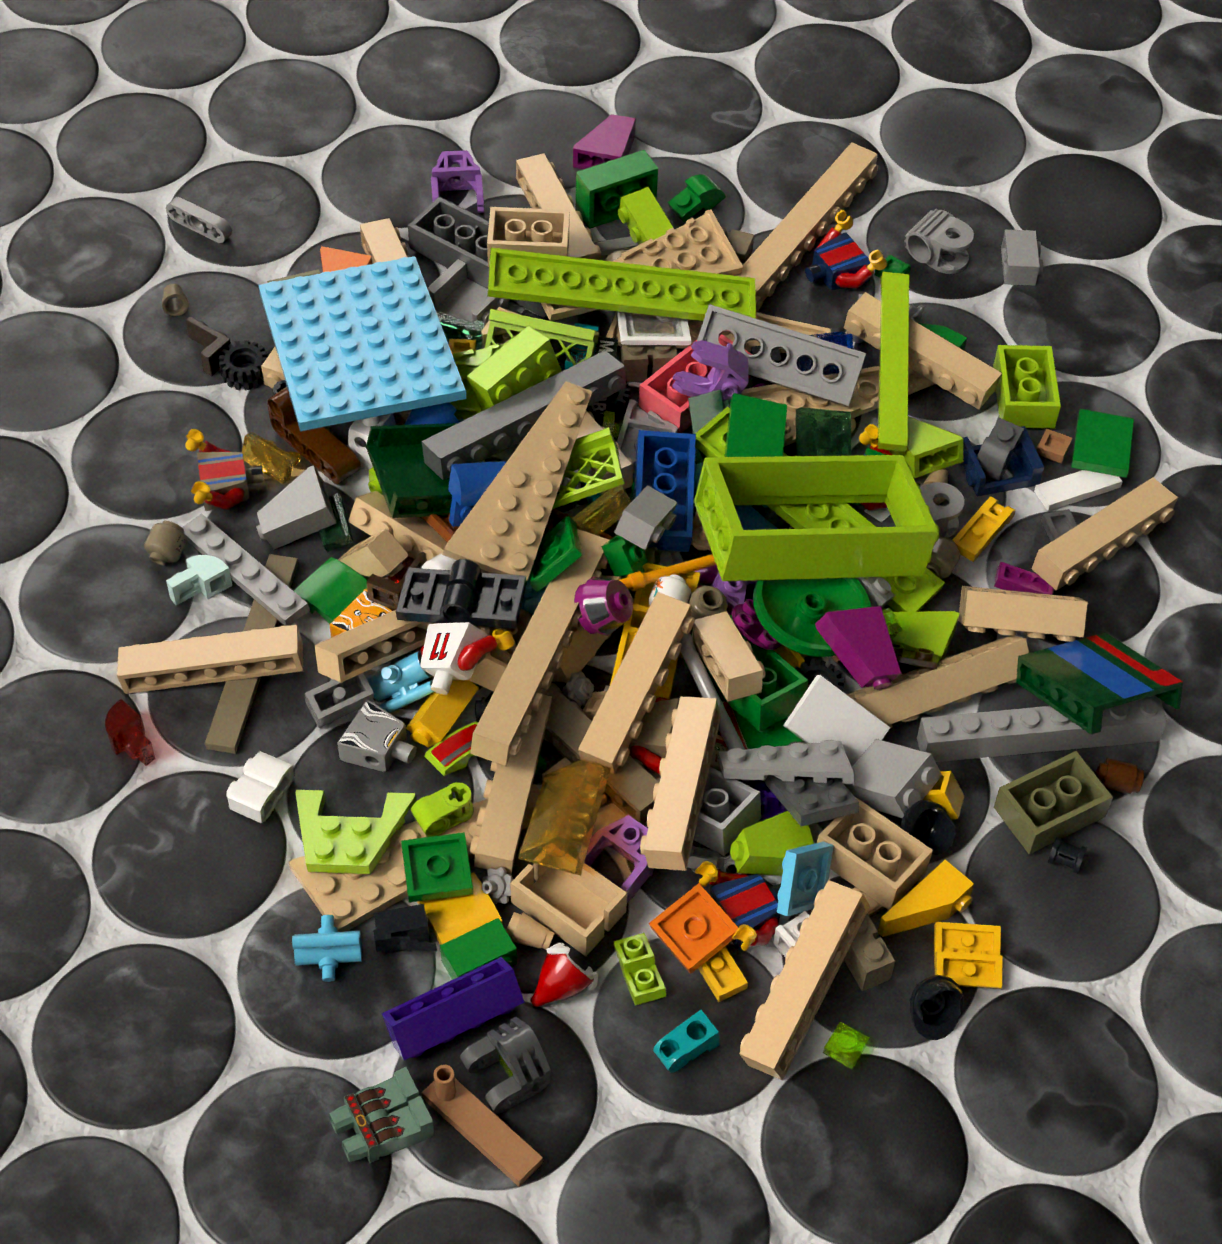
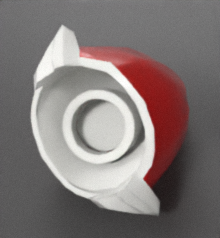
M557 943L546 949L548 954L541 968L537 988L530 1001L533 1006L540 1007L553 1001L571 998L587 987L589 990H594L598 982V973L593 972L589 966L584 971L568 955L570 948L564 946V943Z

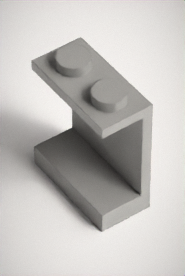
M459 259L427 288L436 313L475 334L480 333L488 323L490 309L497 310L498 307L506 309L510 302V299L487 297L488 289L467 279L466 263Z

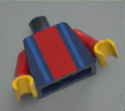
M844 210L837 212L835 220L838 224L835 228L832 227L814 251L813 265L805 270L806 277L810 282L822 279L831 290L859 288L863 283L870 281V277L874 274L875 269L879 271L887 266V261L880 250L872 251L868 258L847 232L841 233L842 230H848L853 226L851 216H848L843 221L847 215Z
M704 861L695 870V873L703 875L699 880L702 887H706L708 884L712 885L709 895L738 926L737 931L732 937L734 939L732 942L737 951L741 949L747 951L750 946H765L769 944L775 934L776 927L779 926L780 914L777 913V895L781 883L768 888L761 875L754 874L748 876L746 874L726 873L717 870L713 863Z

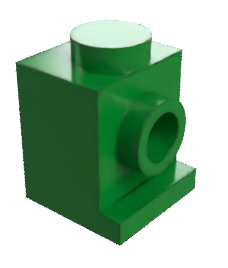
M619 535L601 546L614 576L621 577L638 571L644 572L643 565L648 562L644 549Z

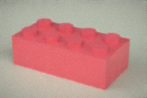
M721 334L719 337V343L722 346L726 347L728 343L733 344V341ZM692 344L639 386V408L647 413L651 410L659 415L662 420L674 424L678 427V433H683L692 425L688 400L691 397L680 394L672 387L676 381L673 379L674 374L686 371L707 378L712 369L711 366L701 364L691 357L694 351L691 348Z

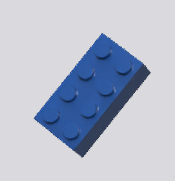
M638 431L634 499L648 485L678 502L673 512L677 517L669 530L665 529L660 540L657 543L652 542L647 548L657 547L658 550L689 552L693 533L696 434Z

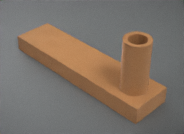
M440 1065L434 1070V1081L421 1092L422 1099L520 1187L543 1164V1157L455 1078L452 1067Z

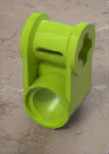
M455 782L429 796L420 798L413 804L411 812L427 837L439 836L446 830L466 822L472 817L474 807L471 802V790L466 784Z

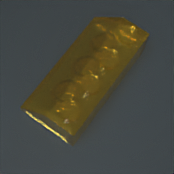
M579 760L546 774L518 859L581 876L611 767L603 766L596 762Z

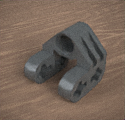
M517 1017L511 1019V1023L508 1025L505 1023L500 1025L499 1030L489 1031L486 1037L467 1047L460 1055V1059L468 1072L472 1074L482 1071L501 1059L505 1061L508 1068L513 1072L512 1077L497 1084L486 1094L485 1099L495 1114L503 1113L538 1094L551 1081L550 1066L534 1031L528 1024Z

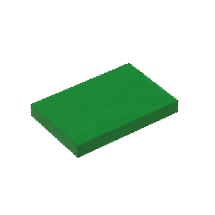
M733 393L730 401L724 457L783 456L787 405Z
M1079 409L1071 467L1127 478L1134 418Z
M569 515L542 537L529 574L530 585L536 592H539L583 555L576 523Z

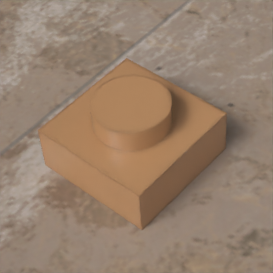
M1046 429L1036 451L1039 456L1062 464L1071 445L1072 437Z

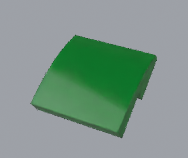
M330 557L293 591L308 603L311 614L316 611L330 624L367 589V579L343 562Z

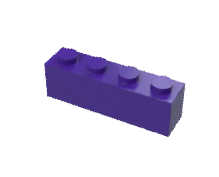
M500 957L381 1014L394 1048L403 1060L422 1055L425 1050L439 1043H447L464 1031L481 1027L489 1019L510 1013L516 1006L525 1002L513 968Z

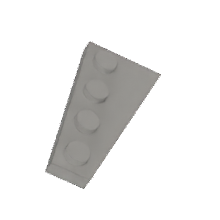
M824 740L820 743H793L788 746L777 747L766 745L755 749L733 748L728 751L718 752L719 765L724 779L765 780L767 775H774L776 778L782 779V781L794 782L795 777L800 776L813 777V782L827 783V778H843V784H854V772L841 741Z

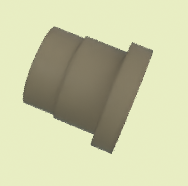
M178 284L167 285L163 290V311L170 316L184 314L188 310L189 302L182 287Z

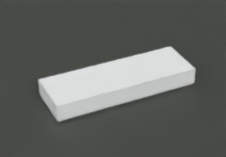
M1082 470L1035 486L1034 492L1047 511H1051L1121 488L1123 481L1119 476Z

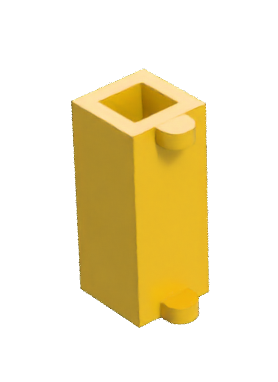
M452 680L447 695L436 692L431 693L406 727L412 733L410 735L411 739L428 748L441 742L476 694L479 687L470 680Z

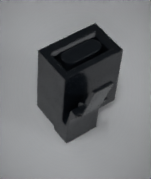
M424 904L374 913L376 929L373 932L376 952L384 951L385 954L406 950L411 952L412 950L437 951L436 943L429 942Z

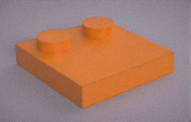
M700 883L649 923L655 934L690 974L734 940L732 937L738 929V926Z

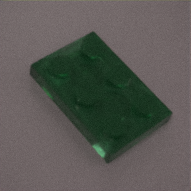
M803 407L796 409V456H851V412Z

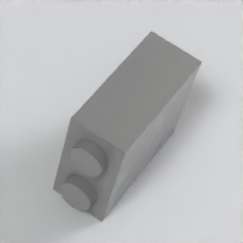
M875 739L852 766L854 784H844V786L854 797L872 809L903 818L909 807L911 808L913 804L924 799L942 777V774L931 753Z

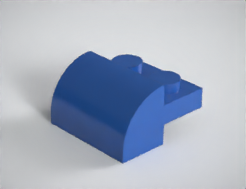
M506 461L451 465L448 490L452 494L449 522L453 527L462 524L503 468Z

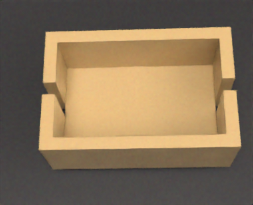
M553 840L533 859V866L528 864L510 883L512 904L547 927L550 931L555 932V935L584 956H587L604 937V929L609 932L626 913L627 892Z

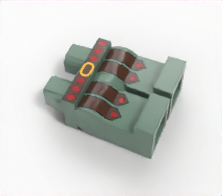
M407 1067L394 1072V1077L384 1082L364 1088L356 1094L351 1093L344 1096L345 1105L329 1113L330 1122L336 1134L351 1128L356 1133V1135L342 1141V1147L349 1162L367 1157L369 1163L379 1160V1157L392 1154L434 1136L433 1120L421 1096H419V1091Z

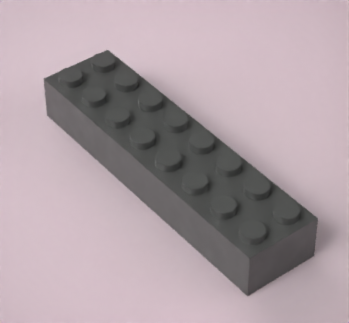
M438 197L408 225L409 248L447 268L457 259L465 262L467 278L488 289L487 239L489 221ZM510 299V301L539 316H547L539 302ZM599 309L553 322L572 326L575 323L588 325L602 310Z

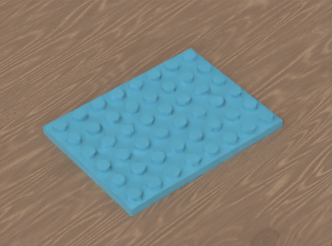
M415 256L258 285L300 431L466 399L464 384Z

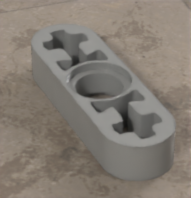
M175 197L166 205V212L173 221L211 240L223 243L232 235V228L224 218L185 199Z

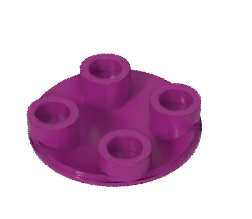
M747 599L744 604H738L733 608V622L746 639L768 650L778 649L782 645L760 623L752 599Z

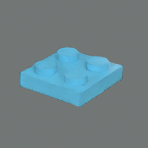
M823 841L786 850L782 862L781 887L777 895V913L791 916L814 909L816 895L821 889H824L829 879L834 845Z

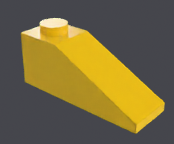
M944 860L881 917L878 934L884 937L949 919L957 911L962 913L973 900L971 893L974 883L947 860Z

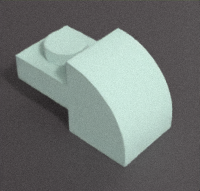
M196 555L187 558L188 569L176 573L173 577L166 580L170 598L175 605L186 601L200 592L209 599L232 586L229 567L221 559L210 555Z

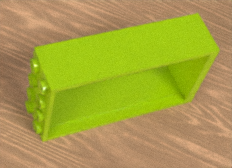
M903 455L704 458L694 504L722 581L924 576L927 564L931 562L934 544L939 539V527L935 524L930 514V508L921 495V489L913 478L912 469L908 467ZM885 502L896 527L743 530L734 505Z

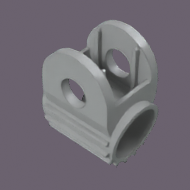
M935 209L928 212L905 235V248L908 249L909 254L916 261L926 263L938 272L955 274L963 271L968 265L969 254L966 249L973 242L974 232L967 223L955 218L951 213ZM947 232H953L951 235H946ZM943 254H950L955 257V260L946 261L941 256Z
M942 482L919 486L921 495L930 508V514L935 524L939 527V537L952 539L958 531V516L964 507L962 493L956 487ZM943 497L949 501V504L947 506L936 505L933 499Z

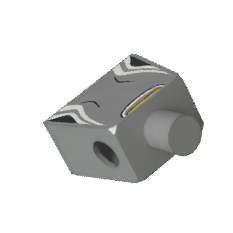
M369 700L365 701L337 742L341 761L382 772L387 771L395 759L408 764L411 763L417 748L406 743V725Z

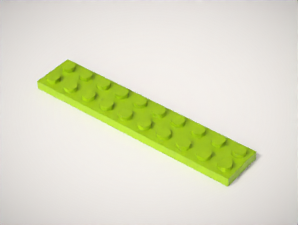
M491 248L487 297L704 321L708 305L711 304L756 319L755 278Z
M728 406L695 433V447L707 457H724L730 410ZM847 503L767 505L795 529L876 527ZM926 568L924 576L881 577L890 584V591L895 595L887 605L896 612H919L945 584L928 568Z

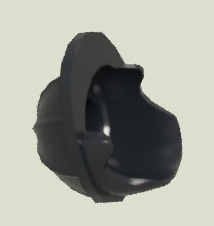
M929 800L916 802L911 808L909 807L902 819L901 828L933 850L932 855L946 852L955 840V824L947 815L945 808Z
M937 974L916 984L909 999L913 1025L916 1031L926 1039L938 1040L945 1038L954 1030L962 1014L963 994L961 987L950 977Z

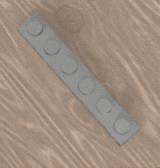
M202 513L182 527L184 529L183 534L186 536L189 544L202 555H210L221 559L229 567L231 580L283 625L289 626L310 611L305 600Z

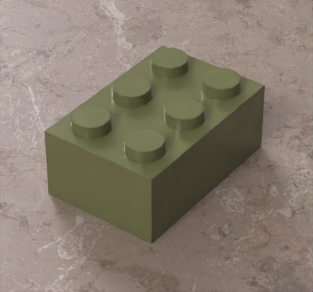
M1074 751L999 787L994 809L1030 855L1054 843L1057 836L1064 838L1105 818L1113 796L1078 752Z

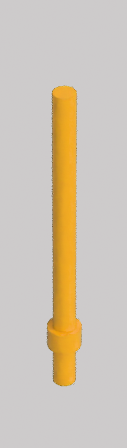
M713 554L645 573L641 571L628 574L627 578L620 579L619 581L625 584L627 589L636 591L645 588L646 584L656 582L660 577L672 574L679 576L715 566L716 563Z

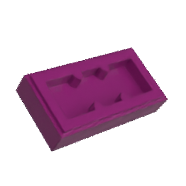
M1000 562L997 568L994 583L996 588L1053 595L1054 588L1038 574L1004 562Z

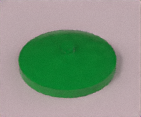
M857 578L758 580L753 593L754 609L764 629L785 647L798 653L815 657L836 656L815 626V623L827 612L871 607L868 594Z

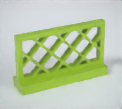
M490 309V324L485 348H489V345L497 344L494 340L496 327L506 329L511 339H513L515 336L512 331L521 332L527 326H530L549 340H558L563 350L556 354V358L566 353L574 366L593 356L599 332ZM563 341H564V342H569V343H572V344L569 345L568 347H566L565 344L563 343ZM577 345L588 346L586 357L576 363L569 350Z
M609 427L576 439L563 478L567 477L571 480L566 486L560 485L559 494L555 499L552 509L625 484L618 456V447ZM591 468L599 469L593 477L586 475ZM607 472L616 474L612 478L602 479ZM580 481L587 483L583 488L574 489Z

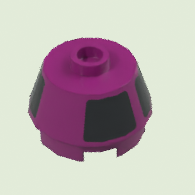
M593 577L587 580L585 584L579 585L575 592L574 603L579 602L582 618H578L582 627L590 634L609 635L626 623L632 615L633 604L630 592L625 584L619 580Z

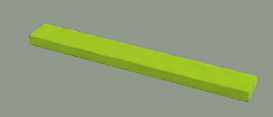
M882 272L880 307L878 449L906 452L908 446L909 274Z

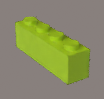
M649 187L621 197L618 215L623 224L626 223L634 243L639 245L651 238L654 240L665 235L667 230L673 228Z

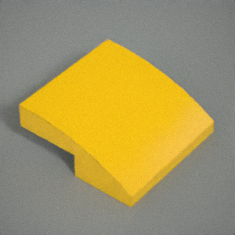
M474 872L471 873L473 894L417 902L418 905L424 904L427 924L429 927H432L440 945L497 918L500 919L501 923L503 922L489 894H485L482 891V883Z
M935 922V975L950 977L959 986L1002 989L1001 926Z

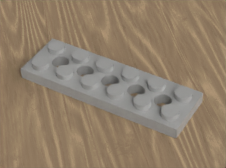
M711 304L708 305L697 341L704 340L721 345L719 343L720 335L724 332H731L735 337L732 344L733 348L748 358L749 376L849 407L866 353ZM757 340L760 343L761 348L757 354L750 355L745 351V345L748 341ZM776 348H782L787 352L786 359L781 363H776L771 359V353ZM803 356H808L813 360V366L808 371H801L797 367L798 360ZM830 364L836 365L839 368V375L832 380L825 378L823 375L824 368Z

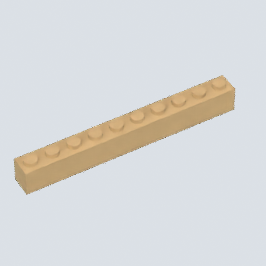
M851 142L743 264L742 273L734 275L755 278L756 312L759 311L766 297L772 296L779 282L787 278L792 267L800 263L805 252L813 248L818 237L824 236L832 221L836 222L835 216L837 212L845 207H849L853 197L857 193L862 192L869 179L875 177L878 171V165L876 164L877 153Z
M577 529L583 555L548 584L473 732L470 754L506 766L511 754L517 755L522 742L521 733L527 734L533 719L531 713L532 711L537 712L542 703L543 694L541 692L543 689H549L554 675L552 670L553 668H559L564 652L562 649L563 647L568 649L572 641L574 631L571 630L573 627L578 628L580 625L578 618H582L579 602L574 603L575 592L579 585L585 584L587 580L593 577H602L601 569L606 570L609 563L601 546L608 542L609 539Z

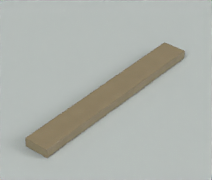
M269 554L265 567L291 588L298 567V559ZM254 600L243 631L278 627L280 621ZM261 677L226 681L205 741L206 749L236 754Z

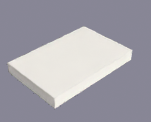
M816 675L783 725L807 744L820 743L824 740L841 741L851 767L875 739L882 740L890 729L888 725L821 675Z

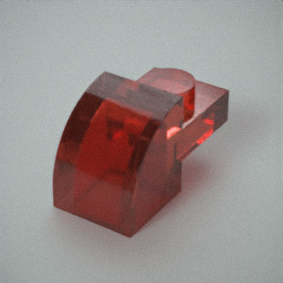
M120 699L110 708L105 719V728L111 748L116 755L125 750L130 758L133 760L138 758L147 766L156 759L152 743L144 736L145 730L141 716Z

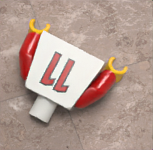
M469 622L429 624L425 644L421 647L422 659L420 666L422 670L434 676L430 689L436 693L447 695L452 680H468L471 678L478 661L484 654L495 650L497 647L499 650H507L515 644V641L510 631L504 632L501 629H496L492 632L491 636Z

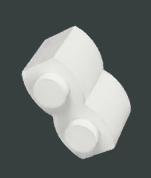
M261 751L254 758H249L243 768V775L237 781H233L227 790L226 796L230 810L257 822H265L274 810L278 800L285 794L294 779L293 765Z

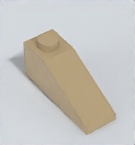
M386 528L352 546L338 560L364 576L370 577L372 574L383 577L388 574L392 577L404 567L401 562L409 555Z

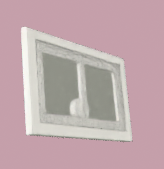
M616 311L622 345H691L687 319Z

